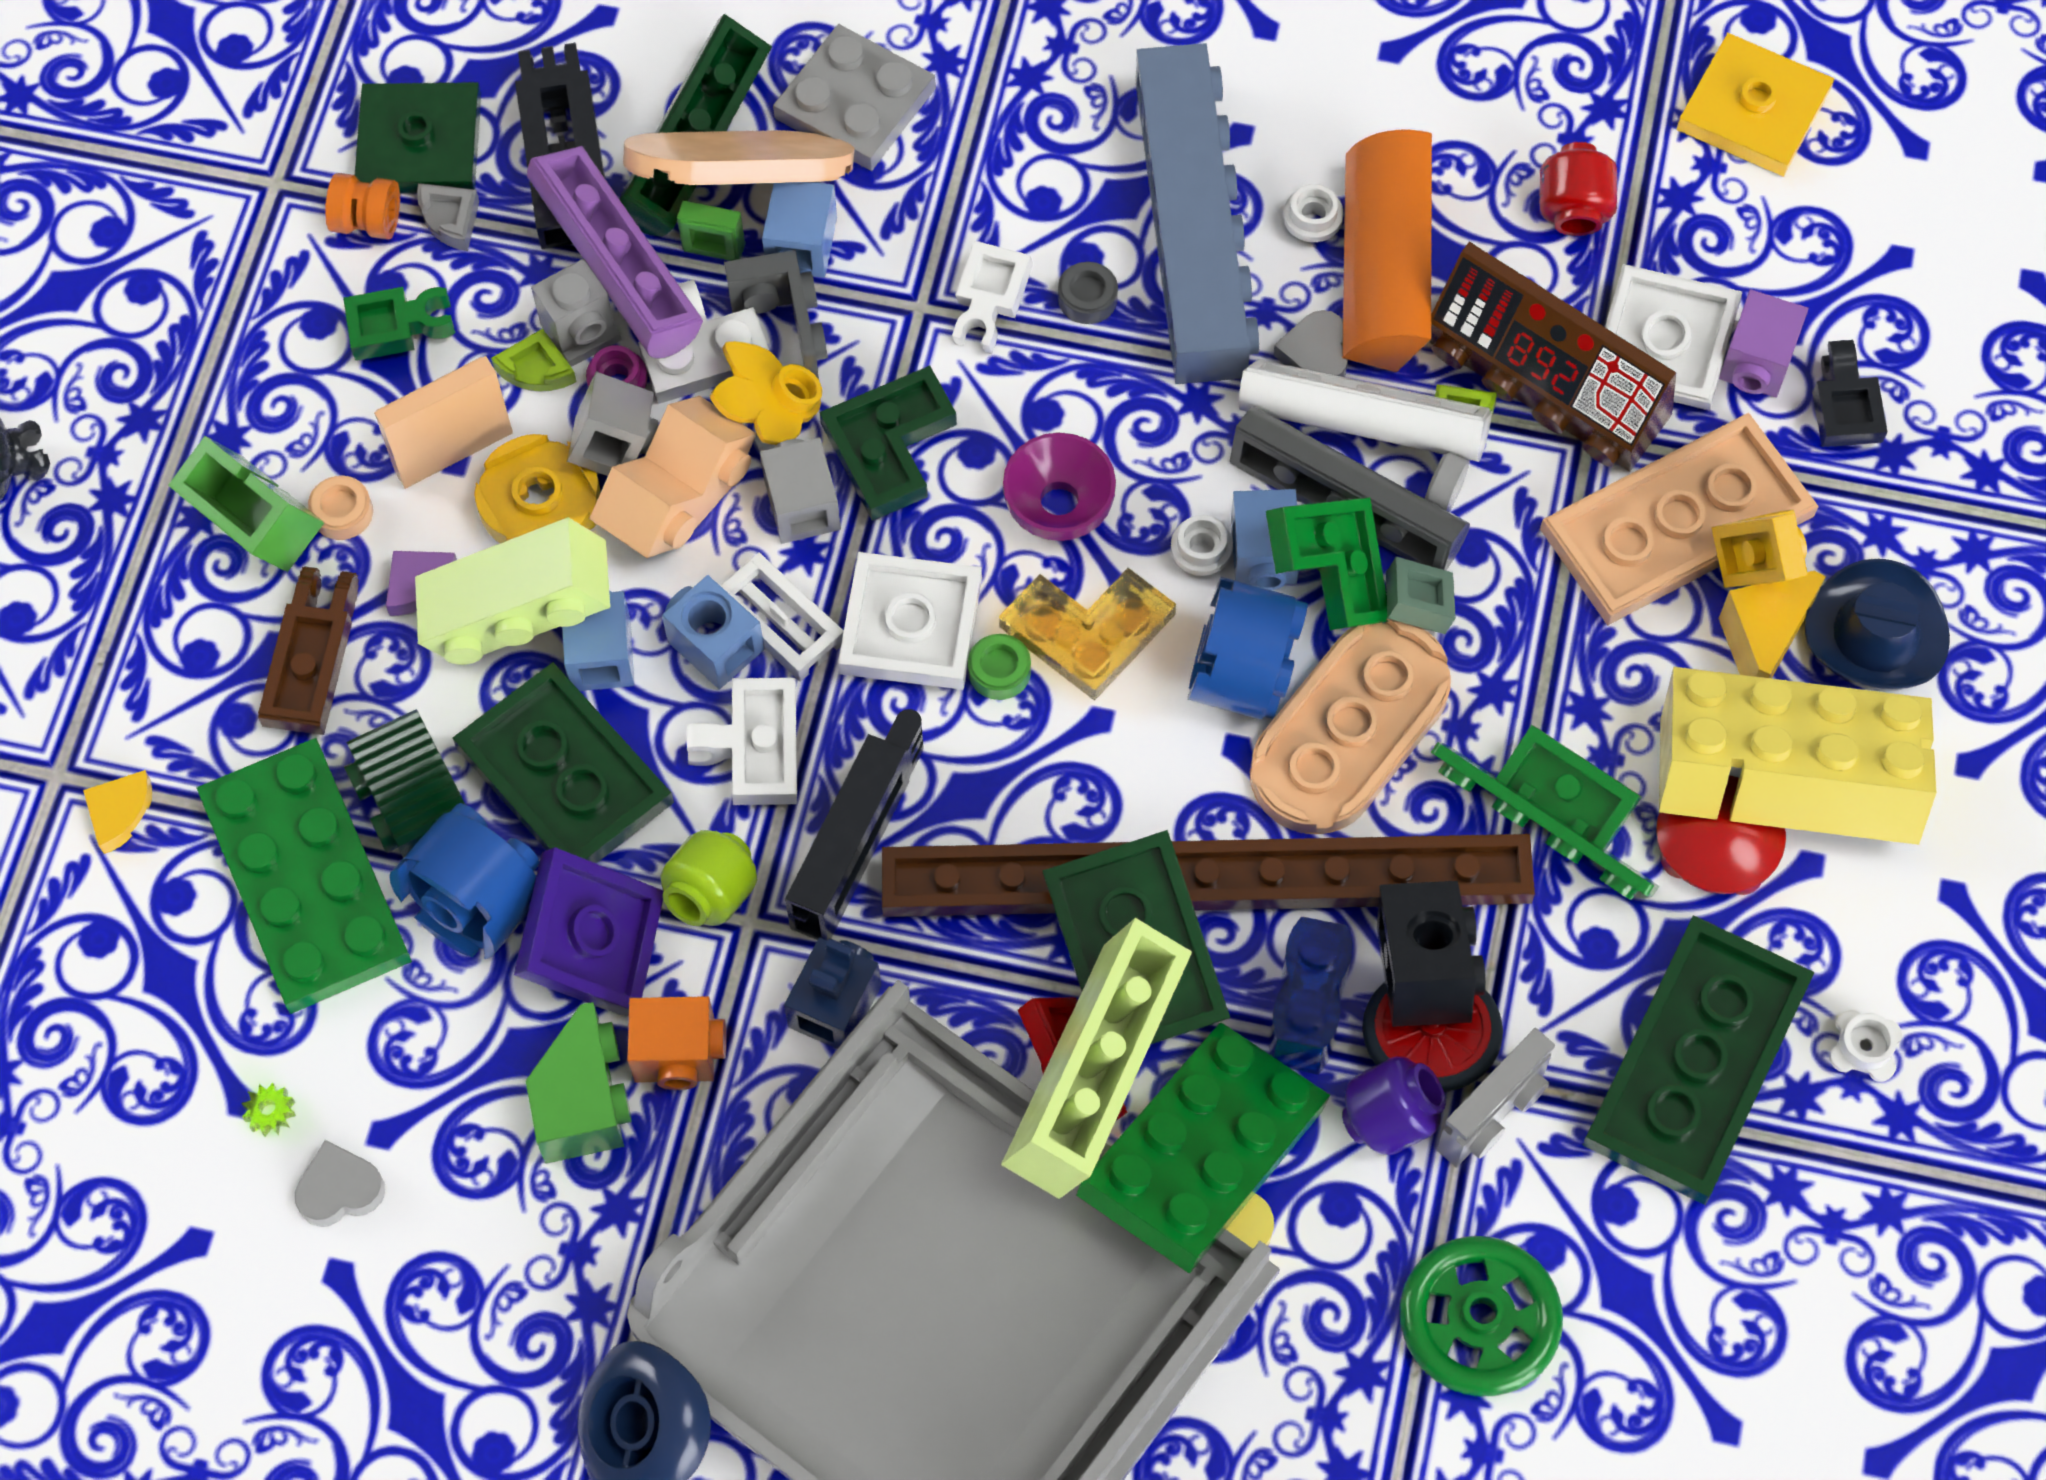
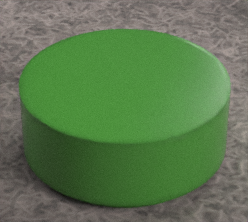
M993 634L979 640L971 649L968 657V674L972 686L981 695L994 700L1009 699L1021 693L1026 688L1031 677V658L1026 646L1019 639L1007 634Z

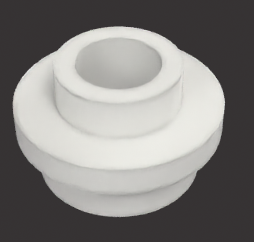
M1307 184L1297 189L1286 201L1283 214L1284 223L1288 231L1300 240L1307 242L1325 241L1339 231L1343 221V207L1335 193L1328 187L1321 184ZM1314 213L1318 214L1322 218L1310 219L1305 217V215Z
M1195 515L1188 518L1175 529L1171 538V554L1175 563L1182 570L1193 575L1206 576L1217 573L1228 564L1232 556L1233 539L1231 533L1218 519L1209 515ZM1197 543H1205L1212 548V551L1209 553H1197L1192 551L1191 547Z

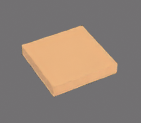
M486 356L480 357L374 412L394 471L405 489L513 434L496 371Z

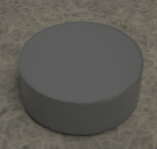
M1081 262L1070 266L1064 271L1058 283V303L1065 316L1077 323L1095 324L1105 320L1114 312L1118 300V283L1114 274L1107 267L1095 262Z

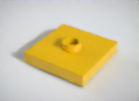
M1727 32L1681 114L1676 130L1784 177L1828 97L1835 78Z

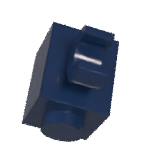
M819 937L784 1004L788 1028L838 1049L868 1013L881 988L879 963L873 961L874 957L863 947L849 941L840 940L838 942L831 938L827 941Z

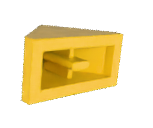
M1816 571L1807 572L1808 576L1783 582L1756 584L1729 591L1719 616V621L1740 675L1773 678L1801 628L1808 608L1812 607L1826 576Z

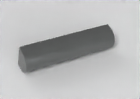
M1255 406L1247 411L1236 426L1229 460L1234 466L1278 490L1296 489V499L1304 504L1371 498L1378 544L1404 559L1447 571L1457 556L1469 531V522Z

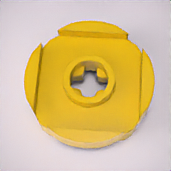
M530 434L512 439L499 446L490 454L484 463L485 472L480 477L479 485L476 482L474 495L480 519L487 532L497 542L503 543L567 517L589 530L596 526V523L589 518L601 493L597 473L567 462L571 442L567 441L568 446L560 442L549 441L547 435ZM538 484L542 490L553 488L554 493H551L548 496V500L544 503L529 504L524 501L529 497L528 487Z

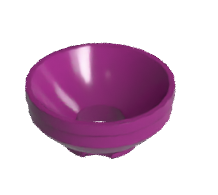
M1057 432L1043 434L1030 439L1014 452L1004 470L1003 492L1011 516L1023 529L1043 539L1071 540L1090 533L1108 516L1115 498L1116 478L1114 467L1108 456L1098 445L1087 438L1075 434ZM1063 489L1071 492L1076 497L1078 503L1070 513L1054 515L1043 508L1041 504L1042 498L1049 491Z

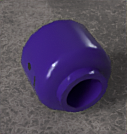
M1392 1057L1356 1075L1347 1084L1345 1093L1346 1107L1342 1111V1119L1347 1132L1354 1141L1359 1144L1365 1143L1378 1154L1393 1155L1431 1137L1437 1131L1441 1123V1112H1443L1446 1106L1445 1094L1438 1078L1428 1066L1423 1063L1416 1064L1406 1057Z

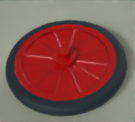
M1385 982L1371 996L1363 1016L1362 1030L1365 1046L1376 1065L1392 1057H1406L1416 1064L1423 1063L1434 1072L1444 1092L1463 1088L1483 1076L1497 1058L1503 1039L1500 1012L1487 990H1485L1484 995H1474L1472 1023L1392 1027Z

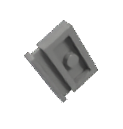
M1535 1027L1448 1117L1445 1122L1447 1126L1442 1131L1437 1151L1456 1168L1471 1152L1479 1159L1482 1158L1505 1132L1506 1128L1500 1124L1505 1116L1515 1106L1522 1112L1527 1111L1548 1087L1549 1082L1543 1076L1552 1056L1550 1052L1555 1048L1556 1044Z

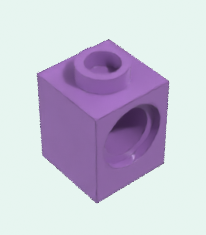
M1750 289L1719 379L1732 383L1738 389L1747 393H1763L1777 398L1809 308Z

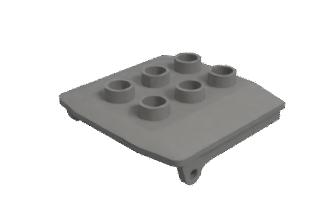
M897 980L892 987L887 988L689 1230L680 1237L672 1234L653 1251L642 1267L637 1279L636 1293L630 1300L627 1318L632 1334L638 1341L653 1344L668 1352L694 1376L705 1393L709 1405L710 1418L789 1480H1124L1278 1276L1280 1268L1269 1261L1271 1248L1262 1241H1259L1253 1249L1228 1230H1225L1189 1274L1077 1197L1076 1194L1080 1184L1058 1199L1003 1167L1001 1163L1035 1091L910 1002L909 987ZM1105 1143L1098 1161L1110 1149L1111 1146Z

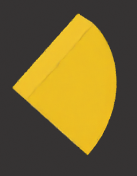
M146 770L83 790L98 846L103 854L125 844L132 837L131 832L137 827L145 811L149 809L152 802V784Z

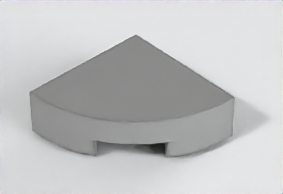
M418 184V204L429 231L444 244L459 250L468 251L480 202L477 190Z

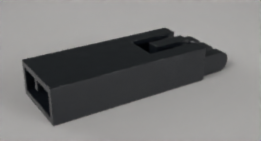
M576 42L564 44L566 63L556 65L553 46L541 47L544 67L534 68V59L530 49L518 51L522 80L515 81L527 168L531 158L583 146L605 178L588 70L581 71ZM565 108H570L574 140L565 142L564 135L558 136L559 143L548 144L544 112H551L554 133L568 131ZM530 182L535 223L541 249L572 245L573 243Z
M912 709L901 711L897 715L885 740L871 734L867 735L785 898L790 929L816 940L819 937L827 941L829 938H832L910 782L909 778L923 752L922 719L917 711Z

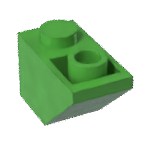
M593 1002L581 1004L526 1079L536 1142L545 1164L624 1147L620 1125L632 1122L624 1083L612 1085L608 1063L620 1061L614 1026L612 1022L600 1023Z

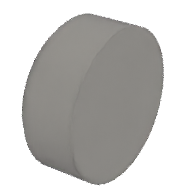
M1450 452L1444 454L1431 479L1425 499L1450 512L1465 480L1470 460Z

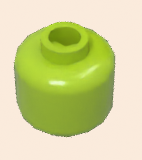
M700 830L690 835L667 861L660 875L662 890L664 891L663 900L667 908L682 922L698 927L701 925L717 926L727 922L752 893L758 881L756 866L751 859V851L747 844L732 833H720L712 830Z

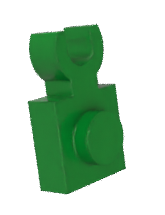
M403 287L343 297L350 347L355 361L415 350L413 335L423 333L429 338L444 339L455 334L451 315L430 316L437 309L451 307L446 288H429L420 293L416 300L407 301Z

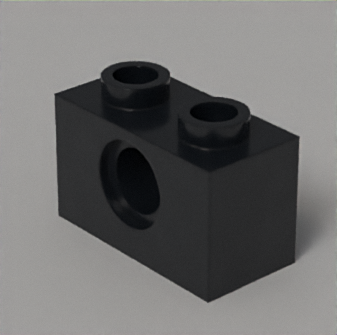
M1458 881L1379 885L1377 935L1392 1027L1472 1023L1474 995L1485 994V966L1482 955L1471 954L1470 946L1476 945L1475 912L1473 907H1463Z

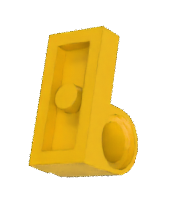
M1794 509L1711 527L1724 588L1783 582L1808 576L1805 562L1807 544L1801 529L1797 525Z

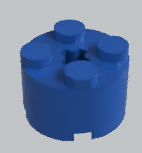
M1220 577L1210 606L1215 607L1214 614H1210L1207 625L1204 624L1191 673L1189 689L1191 690L1187 700L1257 719H1263V717L1274 719L1280 697H1285L1290 684L1294 660L1288 658L1294 639L1298 640L1300 637L1308 603L1298 601L1294 596Z
M459 803L450 812L444 813L438 818L392 870L389 880L395 895L401 903L410 894L422 908L414 918L433 936L457 952L473 957L479 949H484V959H490L527 917L536 880L534 870L539 866L540 861L535 852L525 843L515 838H510L506 842L487 827L485 820L477 811L466 804Z

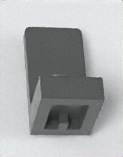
M796 250L724 262L732 313L754 307L756 313H765L777 306L792 304L803 365L815 374L819 380L817 360L828 358L822 323L810 324L807 309L818 307L815 286L811 271L800 273Z

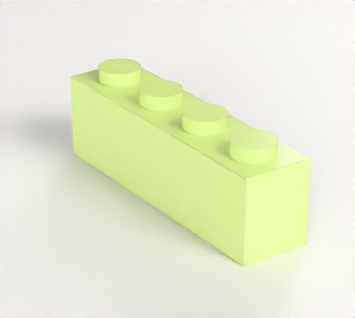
M1134 918L1104 944L1001 1163L1003 1167L1058 1199L1091 1176L1192 951L1137 918Z

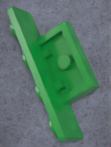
M1530 726L1497 777L1445 743L1437 742L1431 753L1444 761L1438 770L1439 773L1468 792H1471L1476 783L1497 796L1491 806L1493 809L1522 828L1525 827L1529 819L1533 820L1551 832L1545 843L1574 863L1578 864L1582 856L1585 855L1605 868L1599 879L1623 896L1632 900L1639 891L1645 896L1653 897L1660 887L1657 883L1607 851V848L1642 796L1536 726Z

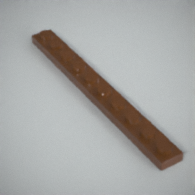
M1530 834L1172 841L1195 911L1378 907L1379 885L1439 881H1458L1462 905L1532 904L1535 896ZM1128 842L882 847L883 917L1055 913L1042 874L1043 870Z

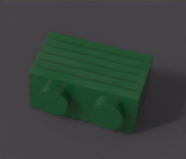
M417 709L346 742L354 762L344 766V769L360 801L370 796L373 797L380 814L370 818V821L386 853L398 848L404 858L442 814L450 812L459 803L465 804Z

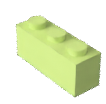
M567 517L415 576L418 644L444 657L450 663L457 665L472 664L479 661L487 653L506 646L526 644L538 634L557 627L580 624L585 620V617L610 608L606 540Z

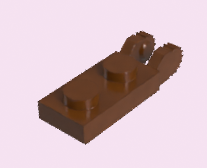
M306 566L302 567V571L300 570L292 603L286 604L258 711V719L262 727L324 735L352 626L351 618L354 614L359 587V579L356 573L340 572V576L338 575V580L335 584L330 609L316 607L317 598L321 591L320 570Z

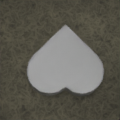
M1320 310L1312 312L1274 345V357L1284 365L1345 377L1348 359L1342 358L1343 320L1332 311Z
M325 1140L297 1185L294 1193L295 1204L302 1217L310 1224L320 1227L331 1226L340 1221L346 1213L358 1216L374 1211L383 1201L385 1182L378 1169L369 1161Z

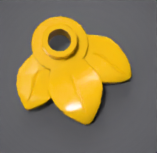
M737 341L726 342L722 349L734 376L728 377L714 388L710 395L714 406L728 419L739 423H754L757 436L763 443L777 445L786 440L796 439L800 435L802 423L810 421L820 409L822 386L818 378L809 369L800 365L789 364L783 367L772 352L758 345Z

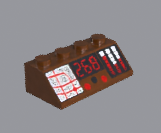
M1470 241L1467 243L1431 313V340L1429 343L1433 345L1431 349L1434 354L1444 363L1455 369H1461L1464 365L1482 376L1481 381L1490 392H1496L1497 397L1510 402L1513 398H1516L1533 409V417L1548 430L1556 434H1562L1565 430L1584 442V450L1599 463L1608 467H1613L1617 463L1630 472L1672 416L1676 372Z

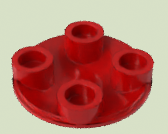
M1729 775L1717 820L1659 813L1656 824V836L1661 852V864L1669 875L1680 878L1688 884L1707 892L1747 895L1754 893L1761 883L1768 879L1778 867L1786 845L1785 828L1730 821V810L1739 777Z

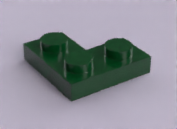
M930 365L819 412L821 426L872 521L928 497L927 484L910 455L907 446L957 425L956 411Z

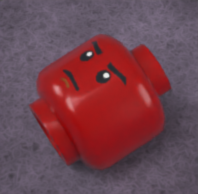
M1587 142L1568 143L1561 148V152L1549 156L1540 168V211L1542 217L1550 224H1553L1555 230L1565 235L1584 236L1598 232L1602 228V224L1608 222L1617 211V166L1615 161L1607 154L1597 151L1596 146Z

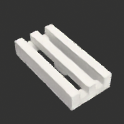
M760 552L720 585L760 621L764 648L800 682L809 675V668L816 663L819 666L828 658L827 652L833 647L838 650L841 647L844 630ZM758 576L815 629L821 637L814 641L785 612L762 593L751 580ZM739 591L803 652L798 655L735 594Z

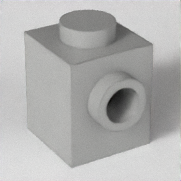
M595 372L575 416L567 462L608 476L613 466L636 460L639 453L646 455L658 428V420L650 417L654 392Z

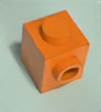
M709 996L629 998L628 1064L635 1083L657 1082L658 1086L665 1089L687 1090L696 1087L697 1081H714V1059H725L726 1023L725 1019H715Z

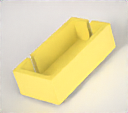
M1673 667L1660 719L1659 813L1717 820L1731 767L1742 768L1730 810V821L1919 845L1937 793L1935 753L1931 749L1934 741L1932 698Z

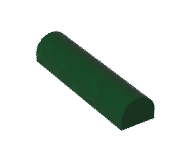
M724 13L714 25L655 133L727 131L772 46ZM654 169V175L650 179L632 174L619 200L643 233L652 236H665L673 230L677 223V216L682 201H689L697 185L677 184L675 181L668 180L667 173Z

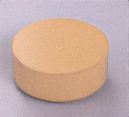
M349 476L327 478L320 482L309 496L308 510L324 522L319 532L327 538L334 540L354 538L361 534L372 520L373 504L366 487L355 478Z

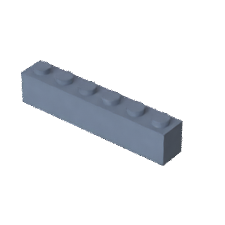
M1207 43L1137 49L1135 84L1175 384L1242 379L1243 370L1249 364V355L1259 354V331L1256 317L1246 318L1244 302L1252 301V284L1249 266L1238 265L1237 251H1244L1245 246L1242 216L1231 215L1229 201L1237 200V178L1234 164L1224 165L1222 151L1230 150V131L1227 115H1217L1215 102L1223 101L1220 66H1210Z

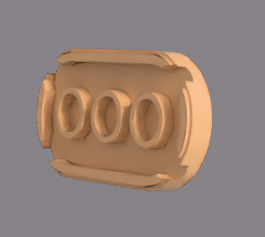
M781 130L640 134L629 137L624 141L623 154L624 167L637 176L650 179L654 175V169H658L668 174V180L675 181L677 184L688 185L832 181L845 176V173L849 174L853 170L854 147L848 142L814 133Z
M1387 619L1388 622L1352 627L1334 643L1265 728L1255 744L1250 767L1251 787L1258 804L1270 818L1293 831L1306 834H1325L1347 827L1367 810L1439 719L1446 707L1451 689V675L1447 665L1448 659L1441 644L1428 631L1420 627Z

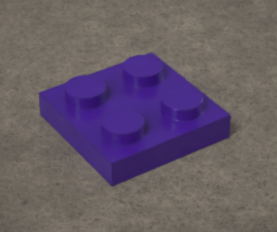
M556 847L542 852L514 975L581 1001L593 1002L595 1006L621 1016H629V998L643 997L664 891Z

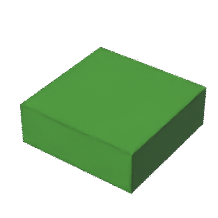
M683 200L677 216L682 249L685 252L730 261L741 259L745 247L741 212Z

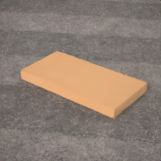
M1748 412L1544 518L1540 530L1605 623L1610 625L1720 567L1711 527L1794 509L1797 525L1814 517L1819 506Z

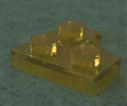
M1127 568L1087 610L1039 574L999 616V628L1010 636L1019 639L1030 652L1095 701L1176 615V603L1130 568Z

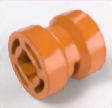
M335 173L330 180L325 203V218L328 230L342 234H350L355 229L365 230L372 238L390 240L396 231L400 212V189L398 182L390 179L376 178L373 182L366 183L360 182L352 174Z

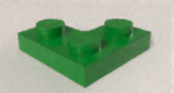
M1371 498L1287 506L1265 511L1276 574L1320 568L1330 630L1388 622L1387 596Z

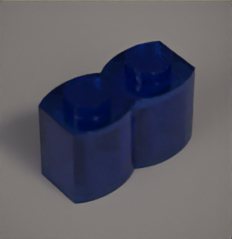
M1302 916L1294 925L1289 935L1281 975V989L1277 995L1269 1034V1054L1293 1070L1319 1074L1331 1057L1340 1019V1000L1344 993L1352 957V937L1348 925Z

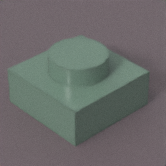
M1395 557L1386 571L1387 619L1446 634L1456 619L1453 572Z

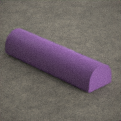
M583 146L531 158L527 169L528 179L579 254L585 259L649 356L652 358H665L676 354L689 345L697 336L703 319Z

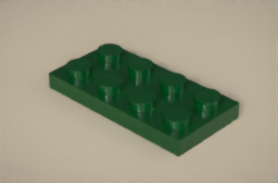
M1693 915L1582 1146L1706 1205L1815 972Z

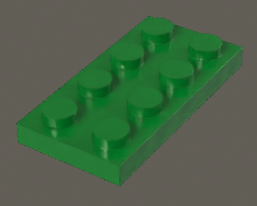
M317 738L196 787L282 999L290 1014L412 962Z
M1220 1022L1096 1163L1091 1176L1080 1184L1076 1196L1190 1274L1322 1113L1330 1095Z

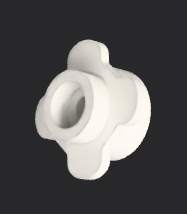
M1855 1010L1843 1012L1836 1021V1027L1840 1032L1838 1046L1832 1049L1829 1056L1833 1067L1844 1073L1852 1069L1868 1073L1873 1080L1878 1082L1890 1079L1896 1071V1065L1892 1060V1056L1897 1044L1902 1039L1900 1026L1895 1021L1885 1019L1874 1013L1860 1014ZM1860 1042H1870L1872 1049L1870 1051L1863 1050L1860 1047Z

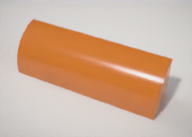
M1407 129L1384 131L1360 140L1346 153L1343 359L1397 372L1431 340L1432 133Z

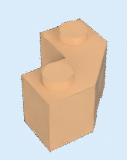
M701 396L668 404L645 457L611 468L589 519L646 558L681 548L704 518L747 473L751 464V456L748 453L757 433L742 423L728 419L712 403Z

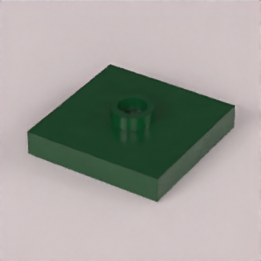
M479 83L362 84L354 175L360 182L371 183L376 178L395 180L398 182L400 193H417L418 184L475 190L481 108Z

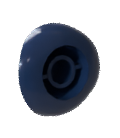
M1867 559L1842 568L1821 586L1812 607L1808 608L1806 613L1805 635L1812 653L1837 676L1861 688L1874 691H1897L1924 684L1938 674L1948 656L1950 632L1940 598L1926 577L1901 562L1888 559Z
M628 1341L613 1347L590 1376L581 1397L577 1419L578 1440L582 1458L591 1480H688L701 1464L710 1438V1410L700 1384L685 1366L672 1355L647 1342Z

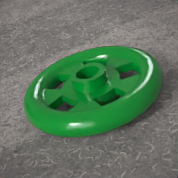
M1467 1236L1448 1241L1436 1247L1416 1264L1408 1276L1402 1291L1400 1325L1411 1355L1431 1378L1453 1391L1466 1395L1488 1397L1516 1391L1528 1385L1543 1373L1554 1358L1560 1344L1563 1330V1311L1555 1283L1542 1264L1530 1253L1511 1242L1499 1238ZM1470 1263H1483L1488 1281H1473L1461 1286L1455 1268ZM1516 1279H1519L1526 1287L1533 1300V1304L1520 1311L1515 1309L1513 1300L1502 1288ZM1430 1295L1448 1297L1450 1299L1447 1308V1325L1427 1322V1305ZM1477 1303L1486 1304L1493 1310L1495 1318L1487 1324L1478 1323L1472 1318L1470 1307ZM1514 1328H1517L1531 1341L1525 1351L1513 1361L1498 1346L1508 1339ZM1457 1339L1467 1347L1482 1351L1476 1368L1462 1365L1447 1356L1454 1340Z

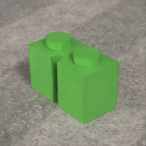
M207 436L203 437L168 484L171 489L250 554L286 572L291 569L324 525L320 518L288 492L278 488V484L246 458Z

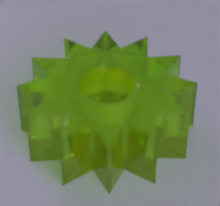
M272 1082L267 1090L259 1084L258 1093L248 1091L251 1100L241 1103L244 1109L247 1110L242 1118L245 1122H250L249 1128L252 1132L261 1129L262 1134L266 1137L272 1129L279 1136L280 1126L290 1128L287 1119L296 1116L295 1112L291 1109L296 1102L293 1097H287L289 1092L286 1087L277 1090V1087ZM275 1105V1110L271 1114H262L266 1106Z

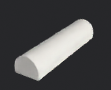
M1260 359L1243 370L1238 401L1239 410L1247 412L1255 406L1278 419L1440 454H1448L1450 452L1465 459L1478 462L1484 451L1493 413L1487 407Z

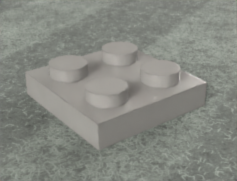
M838 23L773 105L774 117L798 132L814 133L848 142L854 147V162L872 171L936 89L935 75Z

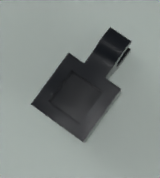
M1853 340L1829 341L1827 344L1829 355L1821 357L1824 381H1817L1812 391L1821 446L1882 443L1888 430L1878 377L1859 378L1857 353Z

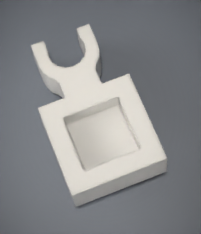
M973 241L955 294L958 304L969 306V309L956 322L952 334L956 345L964 346L968 331L975 327H981L986 330L981 342L982 348L986 353H993L998 337L995 326L998 314L1011 318L1016 317L1033 267L1031 255Z

